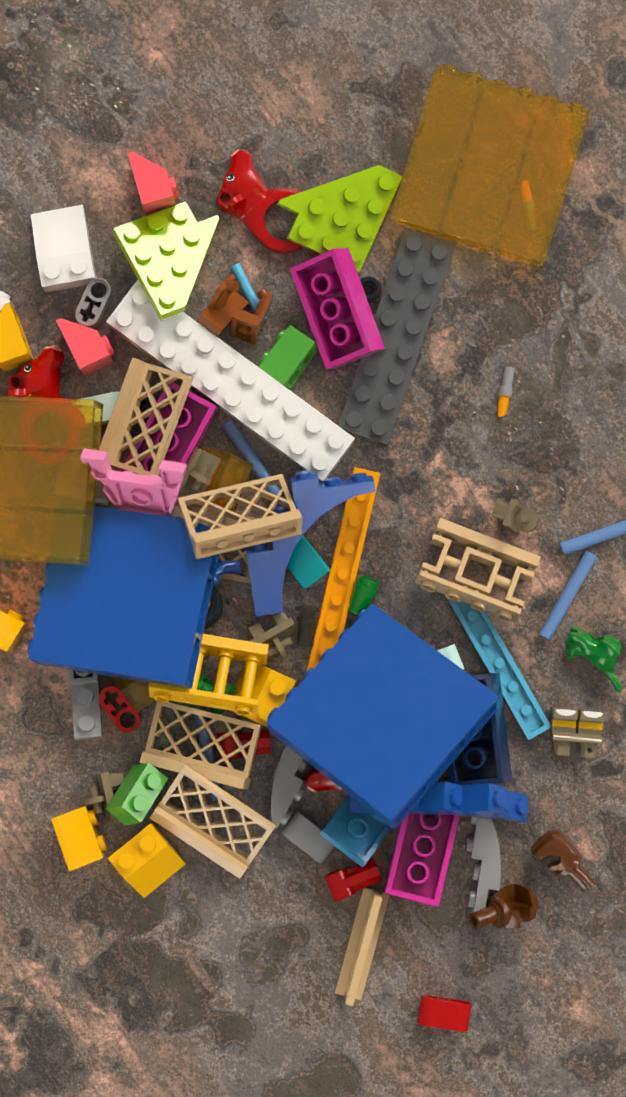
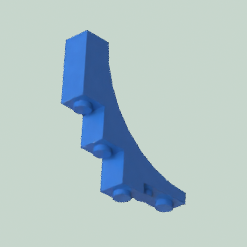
M310 470L296 472V476L290 477L293 502L296 510L299 509L302 516V534L272 541V544L268 545L263 543L245 548L256 616L283 612L282 587L285 570L292 551L302 535L320 516L335 505L355 496L375 492V483L372 476H367V473H357L351 475V479L340 480V477H330L324 479V483H319L317 473L312 474ZM280 506L275 507L273 512L280 514L289 512V509Z
M436 782L409 814L471 816L522 823L527 822L529 805L527 795L505 790V787L495 784L458 785L449 782ZM350 796L349 812L366 816L375 815Z

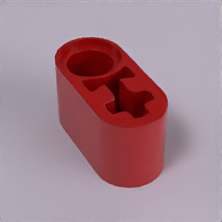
M108 686L100 692L99 703L119 730L132 732L139 728L142 721L141 714L121 688ZM107 693H118L119 696L116 698L118 704L123 706L126 703L128 707L121 709L115 715L113 711L118 708L114 703L108 704L106 702L109 698ZM125 712L133 713L136 718V722L131 728L125 727L121 722L122 715Z
M421 995L417 1023L429 1027L467 1032L472 1003L432 995Z

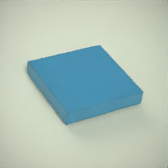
M348 794L319 834L363 867L391 827L376 815L366 816L349 812L350 795Z

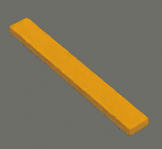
M354 467L353 474L367 473V476H372L375 483V492L346 500L307 671L317 666L321 661L323 653L328 648L332 649L338 642L340 634L344 631L354 581L380 473Z

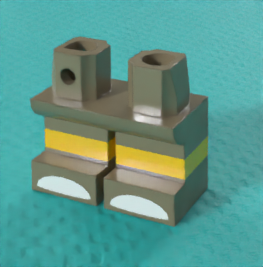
M551 707L550 725L552 727L550 728V739L553 740L554 755L570 756L571 742H580L579 757L595 758L598 744H602V727L605 711Z

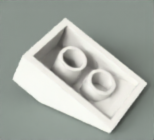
M83 205L31 214L41 286L45 293L85 286L92 279L97 278Z

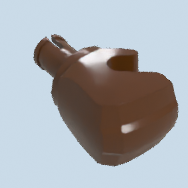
M551 830L545 833L532 845L530 851L539 859L550 855H558L559 859L557 861L548 863V869L556 871L555 874L559 878L569 876L583 893L589 890L587 884L590 887L595 884L596 880L580 866L583 856L559 830Z
M516 883L507 884L501 887L499 891L496 890L487 899L486 908L469 914V923L476 930L491 923L497 928H520V922H528L536 918L538 901L530 888Z

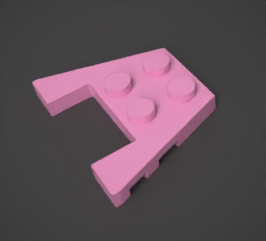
M83 449L80 456L84 464L88 463L91 466L92 476L103 483V491L116 509L172 516L187 467L185 463L162 460L159 468L161 477L157 475L145 476L134 474L130 471H112L107 452Z

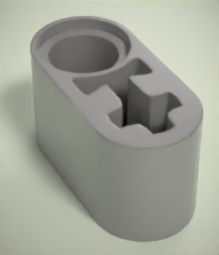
M94 278L88 283L75 311L76 320L80 325L92 329L100 326L113 297L112 289L105 279ZM98 286H103L107 289L105 296L102 298H95L93 296V291ZM88 301H91V302L94 304L93 309H92V306H91L90 302H88ZM92 309L94 319H88L85 322L83 314H89Z
M299 811L295 813L281 831L286 838L320 864L323 863L335 847L319 834L322 829Z

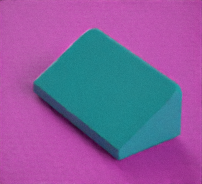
M302 535L292 551L287 568L302 588L307 589L328 573L330 569L305 536Z

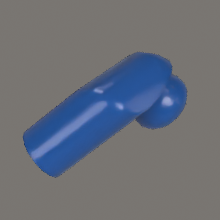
M218 561L213 585L220 583L219 575L240 574L241 561Z

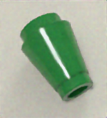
M360 574L358 580L355 579L348 611L358 615L363 609H367L379 592L378 586L380 582Z

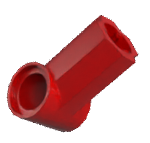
M261 730L255 755L271 754L269 730ZM241 731L235 732L242 745H245L252 739L253 731L241 733ZM228 732L217 733V739ZM232 735L219 742L226 755L239 748ZM250 746L245 749L247 754L249 752ZM218 750V756H219V760H220V759H222L223 757L221 756V754H220V752H219V750ZM242 752L229 758V760L243 758Z
M374 858L368 860L363 867L357 864L351 868H341L324 876L334 902L346 899L356 894V891L383 881Z

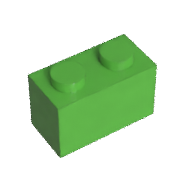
M291 325L278 334L275 340L276 344L272 350L265 352L259 362L260 369L289 390L319 351L315 341Z
M149 762L133 765L106 807V810L124 825L142 823L168 778Z

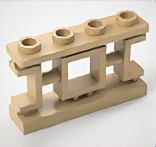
M440 518L430 541V544L442 548L437 564L432 566L423 562L415 583L419 584L425 591H437L445 594V597L451 601L468 603L474 610L480 612L488 611L496 614V617L502 621L516 622L525 602L512 597L517 581L520 578L531 582L541 557ZM451 543L465 548L461 560L446 555ZM468 558L492 567L486 586L461 577ZM501 563L516 568L511 579L497 574ZM442 565L457 570L453 582L438 577ZM493 584L507 590L503 602L489 597Z

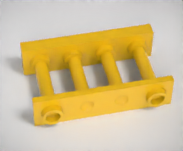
M203 634L192 689L150 682L149 697L163 703L176 701L235 711L236 714L241 716L257 715L259 700L251 699L257 666L260 664L267 665L269 645ZM207 655L220 659L213 692L197 690L203 657ZM233 660L246 663L240 697L224 694L230 662Z

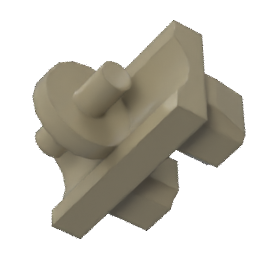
M196 447L187 463L179 493L189 496L204 492L207 486L211 485L213 481L211 478L221 459Z
M511 499L510 504L497 500L492 512V516L497 518L498 522H501L509 531L518 535L520 531L525 533L532 532L538 526L539 519L537 514L514 499Z
M283 612L272 614L269 617L274 627L266 632L260 623H256L247 629L251 639L249 642L269 645L268 654L270 657L280 652L283 658L288 656L284 649L293 644L290 637L299 633L292 618L288 619Z
M98 773L96 777L101 795L99 796L97 786L89 787L91 798L84 799V804H93L94 813L97 814L103 812L101 807L102 801L107 822L116 821L118 819L109 813L106 807L114 796L112 790L118 789L123 782V773Z

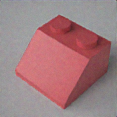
M129 152L128 157L145 215L147 216L176 205L175 200L179 199L174 177L168 178L165 169L134 152Z
M62 318L56 320L84 376H88L114 363L111 356L115 352L106 335L101 337L95 329Z

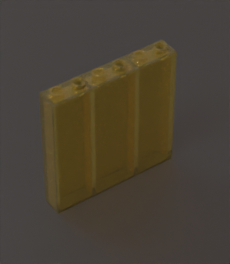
M449 64L436 65L393 206L390 222L542 267L546 260L590 110L584 109L585 107L579 103L570 102L566 104L560 102L559 98L553 95H544V97L536 95L533 90L526 87H519L518 89L510 87L507 82L499 79H494L493 81L483 79L481 74L476 72H468L466 74L457 71L458 69L455 66Z
M0 396V561L89 566L97 480L91 474V466L88 463L84 464L80 456L83 449L100 450L104 404L96 400Z

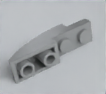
M69 669L72 688L75 741L101 739L102 706L99 703V694L101 692L100 676L95 673Z
M285 746L279 760L272 787L271 818L272 823L276 825L275 828H278L280 823L285 826L293 812L288 809L293 799L298 802L305 790V787L302 786L304 780L296 776L295 773L296 771L302 773L307 761L288 746Z
M470 816V824L474 825L473 835L467 836L466 851L470 852V858L478 859L479 864H474L472 880H476L475 891H470L468 907H472L471 912H476L486 908L488 889L497 891L500 889L501 857L497 833L492 819Z

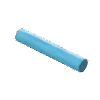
M240 263L235 264L230 269L236 276L235 279L239 282L240 288L254 314L259 300Z

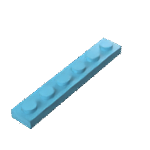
M447 599L488 672L500 673L502 697L526 739L530 740L551 728L552 726L488 614L474 610L470 604L463 601L454 602Z

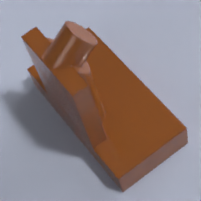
M231 274L217 288L208 307L197 319L200 324L217 337L232 323L236 308L245 310L249 304L245 298L237 293L240 284L238 281H234L236 278L234 274Z
M266 288L257 293L260 300L254 314L236 308L232 318L231 336L253 345L256 344L273 299V294L269 293Z

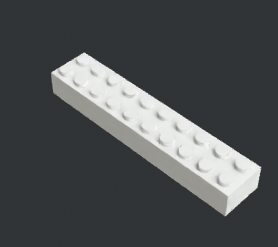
M139 280L135 282L106 321L112 330L165 369L193 377L192 389L218 406L222 411L302 470H310L312 474L317 473L320 483H324V479L328 478L354 443L355 438L186 313L181 312L160 320Z

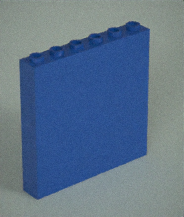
M63 501L62 509H59L56 518L57 532L51 540V559L45 567V586L41 588L39 594L40 609L33 621L34 636L28 644L29 660L40 665L192 689L219 554L196 559L192 541L182 518ZM198 523L195 532L208 531L211 527Z
M372 603L367 610L363 609L358 614L356 622L350 629L347 628L340 634L338 642L332 649L328 648L323 653L321 661L317 666L310 668L305 673L300 685L288 692L283 704L270 712L266 725L272 735L395 830L500 708V699L496 693Z

